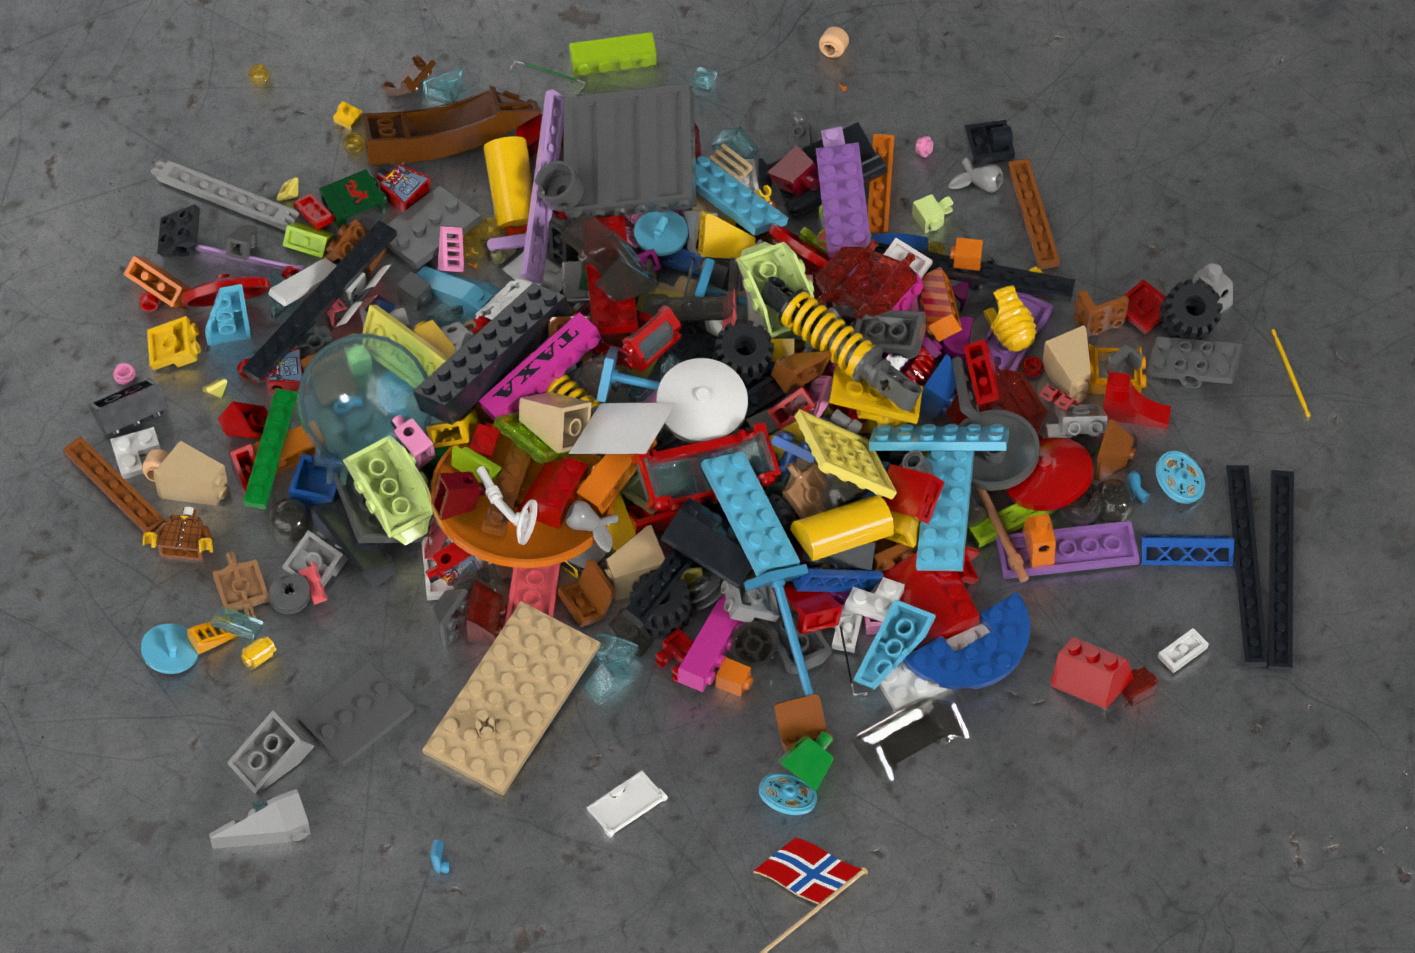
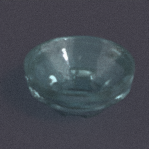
M463 305L447 307L426 313L424 318L426 322L433 320L441 329L443 326L459 322L464 314Z

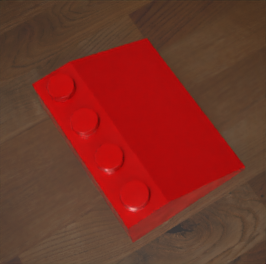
M917 552L882 573L884 578L905 584L899 601L936 616L926 637L914 648V651L940 636L946 640L979 625L980 615L957 571H917Z

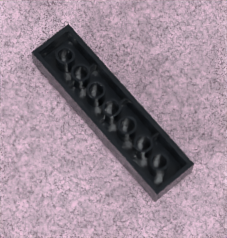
M533 282L413 390L420 411L453 425L548 338V320L550 317L572 316L566 296Z

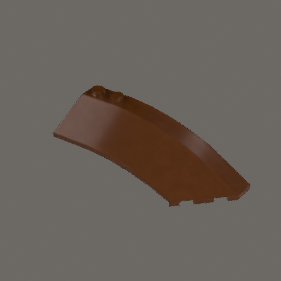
M489 85V89L470 97L427 109L405 112L362 113L368 164L375 166L387 163L403 165L410 162L451 156L474 149L489 141L500 138L539 115L537 101L528 99L526 102L520 100L517 94L508 91L500 93L496 91V87Z

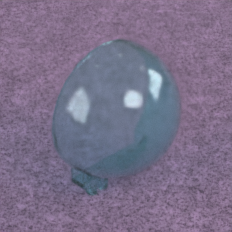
M352 334L336 339L323 347L312 358L300 379L297 393L298 416L304 433L315 447L314 466L327 467L326 483L332 484L334 478L333 468H341L339 481L341 485H346L348 468L343 459L389 435L395 439V428L392 426L391 421L396 416L402 415L406 422L414 419L424 433L427 430L426 427L430 424L431 416L420 411L413 390L427 379L428 375L419 360L408 349L387 337L375 334Z

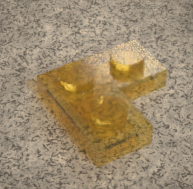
M496 217L482 220V222L463 235L464 264L484 260L481 243L487 242L491 238L501 237Z

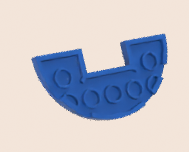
M1018 592L979 614L981 622L990 633L956 653L945 639L940 636L906 656L903 663L922 680L926 681L927 679L946 689L958 690V688L972 687L974 690L992 685L1008 676L1021 662V658L1027 650L1030 637V619L1026 605Z

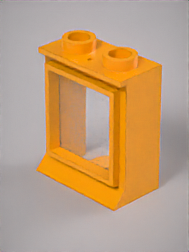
M1088 344L1091 369L1088 394L1105 395L1108 373L1106 372L1108 366L1107 359L1114 351L1118 352L1121 348L1094 347ZM1139 347L1136 350L1142 355V347ZM1142 356L1141 368L1138 371L1127 364L1118 372L1131 374L1132 384L1140 394L1141 389L1146 387V374H1142V369L1146 367V356Z

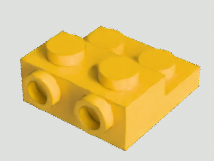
M187 316L147 330L149 363L153 370L173 363L177 367H181L198 361L197 354L201 353V348L196 341V336L199 335L196 323H193Z

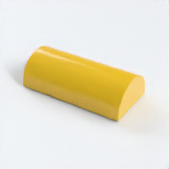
M511 136L489 141L483 148L497 230L504 229L507 226L518 227L528 224L533 189V178L526 139Z
M874 495L794 521L790 530L811 560L815 561L893 535L894 525L888 505L880 496Z

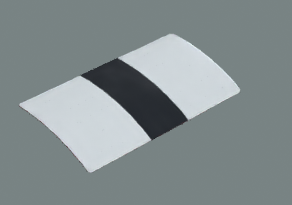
M386 265L378 270L335 328L346 324L391 265Z

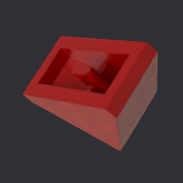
M250 443L229 452L232 470L245 493L256 458Z

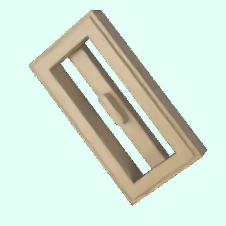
M724 143L721 145L720 150L717 149L714 156L710 155L708 157L739 182L753 170L749 162ZM725 153H726L727 155H729L731 158H733L736 162H738L740 165H742V166H743L744 168H746V169L744 170L742 167H740L738 164H736L734 161H732L730 158H728V157L725 155ZM721 158L741 174L738 176L718 159Z

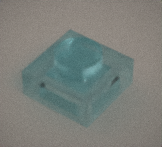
M697 66L690 82L691 88L710 93L717 79V72Z

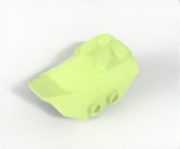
M764 242L742 250L741 257L735 260L744 278L743 286L746 292H750L753 298L751 299L755 312H759L767 333H770L771 339H782L793 335V329H788L778 323L779 313L766 305L760 294L768 277L774 276L782 279L794 291L800 289L807 290L809 295L814 298V287L812 281L805 276L803 261L801 259L798 260L796 253L785 242L776 245Z
M389 435L343 459L355 481L354 486L359 494L363 493L367 500L366 506L372 514L375 513L389 538L393 537L407 545L428 533L429 521L431 516L434 515L431 505V494L427 486L428 481L424 473L419 472L415 466L416 460L411 453H407L400 443Z

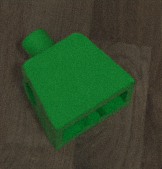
M824 731L820 733L815 741L804 735L777 761L817 791L834 760V757L826 751L834 739Z

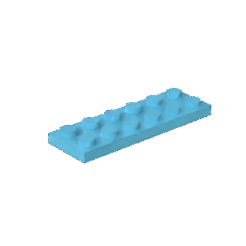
M706 156L696 158V193L755 236L767 232L773 223L781 227L787 225V216L728 174L723 168L716 165Z
M880 424L877 427H873L869 441V451H1006L1009 427H1004L1002 424H993L990 427H981L979 424H970L967 427H958L956 424H948L945 427H936L933 424H925L922 427H913L911 424L890 427L888 424Z
M744 451L703 460L701 467L756 576L774 570L798 566L800 560Z
M928 451L927 460L932 464L935 476L945 483L929 525L920 522L916 568L917 571H963L974 451Z

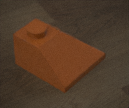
M830 351L795 353L788 357L782 356L774 362L771 375L787 395L802 384L805 385L821 376L832 354Z
M1109 419L1097 458L1094 480L1098 481L1126 469L1128 460L1133 461L1136 448L1132 447L1134 438L1117 422Z

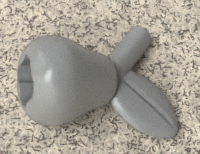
M965 158L962 164L967 172L956 175L948 185L949 189L956 190L964 188L972 182L984 191L993 193L1000 188L1003 181V173L1000 167L993 164L974 168L970 159Z
M574 502L566 514V524L573 530L593 531L597 545L605 552H610L613 542L611 533L606 526L617 523L618 516L612 514L600 518L586 502Z

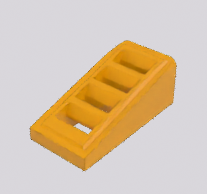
M229 617L187 629V638L198 655L239 636V632ZM226 625L230 632L226 633V631L223 629V626ZM216 629L220 631V635L217 634Z

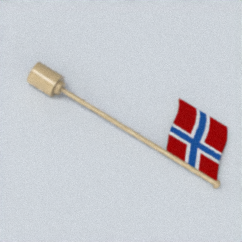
M795 837L757 867L753 873L772 879L795 895L818 905L759 953H767L863 874L867 875L868 869L866 867L857 868L838 860L815 844Z

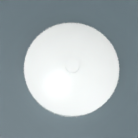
M695 358L677 364L665 374L658 387L656 403H676L664 426L675 437L694 444L734 434L745 419L748 396L742 379L732 368L713 359Z

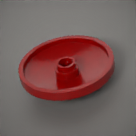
M773 223L769 228V233L778 244L785 242L796 253L798 260L801 259L804 264L812 269L842 278L847 271L833 258H828L827 254L813 245L802 242L798 235L776 223Z
M222 274L216 276V280L198 285L182 294V302L185 307H210L214 305L219 288L242 284L245 300L269 292L271 287L267 278L255 276L230 277V274Z
M1058 437L1040 439V456L1036 468L1028 478L1020 484L1006 489V492L1014 503L1025 509L1034 511L1055 510L1073 503L1087 491L1093 480L1094 467L1090 454L1081 444L1070 439Z

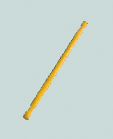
M1272 329V335L1275 338L1302 407L1305 409V414L1307 417H1310L1311 414L1307 409L1306 402L1286 354L1276 335L1277 333L1275 329Z

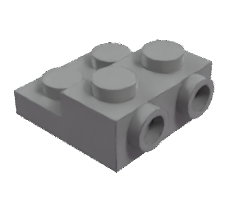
M1100 403L1079 404V407L1071 404L1066 411L1055 405V414L1059 419V429L1065 436L1076 437L1078 434L1100 436L1101 433L1106 432L1108 416Z
M308 530L282 568L291 575L299 574L298 571L312 566L311 561L317 564V569L321 576V579H319L320 583L325 586L332 575L337 576L349 558L344 555V550L336 543L333 546L326 543L328 538L318 531L316 534H313Z
M749 576V577L745 580V582L748 581V580H750V579H753V578H755V577ZM723 581L721 593L726 595L724 609L729 612L730 619L751 623L755 617L776 622L779 618L775 592L771 586L746 591L744 583L738 589L727 581Z

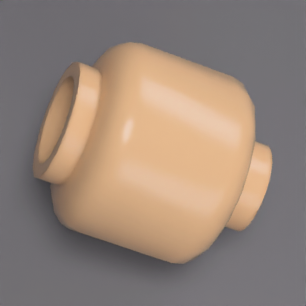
M829 27L820 38L819 48L824 55L830 58L840 57L849 44V37L843 29Z
M154 449L147 454L142 466V471L147 479L155 482L153 472L168 456L169 452L163 449Z

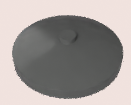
M986 410L979 412L980 418L974 422L970 418L962 421L958 427H967L970 424H979L981 427L1002 424L1004 427H1009L1006 451H974L971 486L990 491L1008 489L1023 482L1036 468L1040 456L1039 438L1033 426L1020 415L1005 410Z

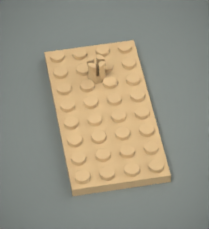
M521 601L422 749L423 754L504 796L601 647L600 642Z

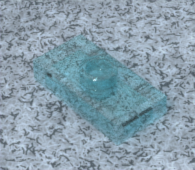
M221 606L213 616L211 625L254 641L262 631L264 622Z

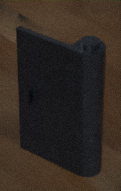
M859 122L842 129L845 144L859 142L864 185L888 173L882 157L879 154L876 155ZM822 139L802 148V151L814 162L817 169L816 148L824 147ZM779 159V160H777V161H775V162L769 164L768 167L771 169V168L774 167L781 159ZM820 185L814 191L808 188L799 196L778 188L786 202L784 207L789 216L793 215L796 218L822 205Z

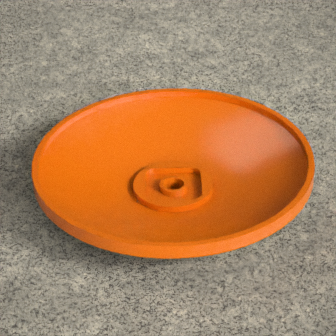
M521 422L506 423L503 427L496 424L503 436L502 439L498 440L492 458L482 454L479 455L503 469L516 430L521 429L532 432ZM538 438L513 510L516 514L517 505L521 504L545 463L566 456L588 464V478L594 464L598 461L600 462L602 458L598 454H569L570 451L557 453ZM472 440L468 443L457 444L456 446L461 449L465 446L470 448ZM454 445L444 453L434 470L431 481V505L439 474L461 472L451 466L452 447ZM499 477L493 482L494 485H497ZM487 495L478 498L476 508L473 511L445 520H440L432 506L439 526L451 541L467 553L501 566L514 568L551 566L578 556L596 542L593 531L571 529L566 524V517L559 529L536 521L533 532L524 545L518 543L517 526H514L512 522H509L504 537L482 532V524L490 505ZM615 499L602 515L594 509L593 511L600 518L612 515Z

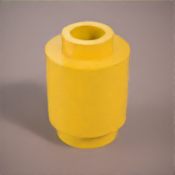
M268 636L259 637L242 649L243 655H241V659L247 667L251 666L255 669L270 659L277 649Z

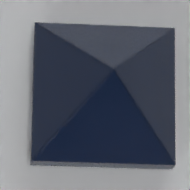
M380 295L369 304L378 305L389 314L396 308L394 304ZM369 305L364 309L367 313Z

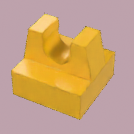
M342 101L338 105L333 119L339 125L352 130L361 120L363 111Z

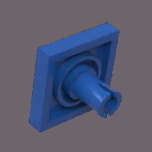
M782 430V432H776L771 444L785 450L778 466L781 472L789 475L790 472L786 466L791 462H795L797 457L813 463L815 457L811 454L812 451L805 440L800 442L794 439V434Z

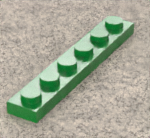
M275 388L243 500V504L246 507L265 510L267 508L298 399V392Z

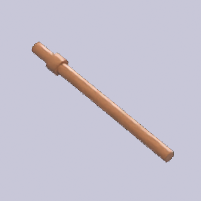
M975 488L1009 557L1008 562L1011 568L1015 569L1020 582H1026L1029 577L1023 567V559L1020 554H1017L987 491Z

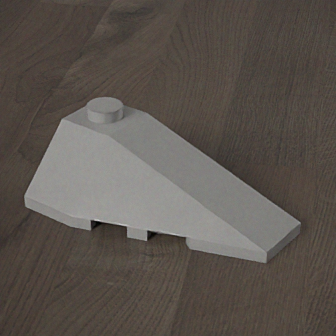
M297 789L273 797L267 801L268 806L257 811L254 808L248 812L245 819L241 821L233 820L211 832L209 839L212 849L289 843L304 839L311 832Z

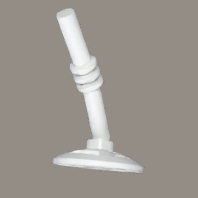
M484 466L479 467L476 471L486 488L485 493L490 503L495 504L514 526H517L518 543L521 545L526 544L536 522V500L530 499L523 507L521 513L517 512L515 514L503 501V496L498 486L493 484Z

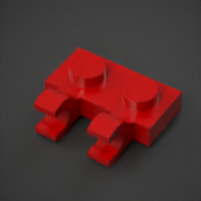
M677 629L663 640L662 647L664 649L655 655L657 658L655 663L660 668L666 666L672 657L680 662L671 670L674 673L671 678L676 683H679L677 682L679 667L694 643L681 629Z

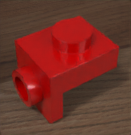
M486 423V425L478 424L469 449L492 458L497 442L503 436L501 431L498 430L499 427L491 423Z
M965 546L963 571H957L961 581L973 585L979 580L971 563V560L980 554L978 549Z

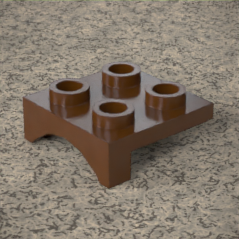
M418 55L416 57L413 56L411 60L414 64L409 65L394 84L385 81L380 87L389 98L394 96L400 97L407 93L413 94L420 88L421 81L431 75L432 68L436 65V62L434 60L424 61Z

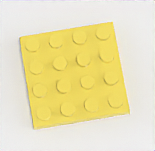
M799 409L795 415L799 424L798 427L803 432L805 441L812 451L811 454L815 457L818 468L826 474L832 473L842 481H850L857 487L869 489L880 497L885 496L893 499L897 492L876 451H869L870 440Z

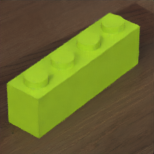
M652 32L569 43L573 76L657 65L656 48Z

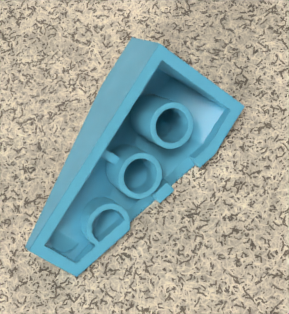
M423 266L416 274L431 284L432 296L470 319H476L475 314L501 291V289L489 282L441 271L428 266Z
M242 284L219 288L205 328L208 346L251 338Z
M895 599L853 681L875 689L926 637L936 616Z

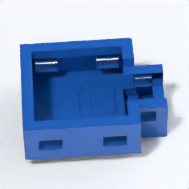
M317 449L314 457L301 454L289 488L290 501L313 506L336 501L339 492L333 476L335 471H346L345 463L339 462L338 454L333 453L332 457L322 455L321 451Z

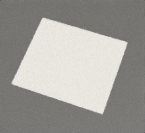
M600 403L569 454H646L676 403Z

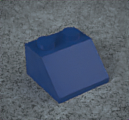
M947 354L922 389L920 411L934 420L939 413L942 415L945 413L956 397V394L953 393L956 389L951 358Z

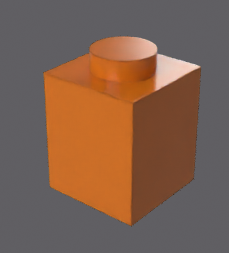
M957 237L956 246H951L950 259H954V268L980 271L983 240Z
M725 657L716 674V687L739 697L743 695L745 690L748 691L753 682L751 667Z

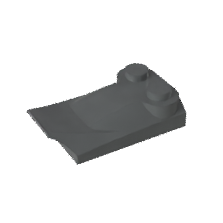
M860 308L857 319L850 326L854 329L853 335L855 333L863 335L862 342L870 340L872 346L881 347L883 352L898 353L903 358L912 359L919 354L926 331V316L924 312Z
M789 605L796 630L799 613ZM778 606L780 616L776 622L757 618L783 660L785 670L791 674H798L780 607ZM796 630L807 670L822 664L832 654L831 647L819 630L801 634Z

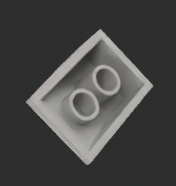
M272 710L230 758L227 764L255 794H259L297 766L312 750L314 745L286 715Z

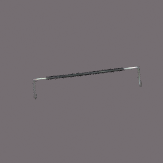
M852 614L842 615L840 617H852ZM839 621L840 633H841V638H842V643H843V648H844V653H845V658H846V663H847V668H848V673H849L850 683H851V686H852L853 695H859V694L867 695L868 692H863V693L854 694L852 676H851V671H850V666H849V661H848V656H847V651H846V646H845V641H844L842 626H841V623H840V621Z

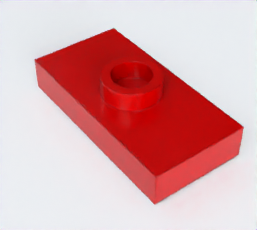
M312 193L293 202L294 209L316 230L335 221L334 215Z

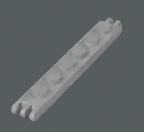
M157 161L155 167L151 170L156 179L162 183L285 231L287 225L294 223V218H297L299 212L292 208L171 161L166 163Z

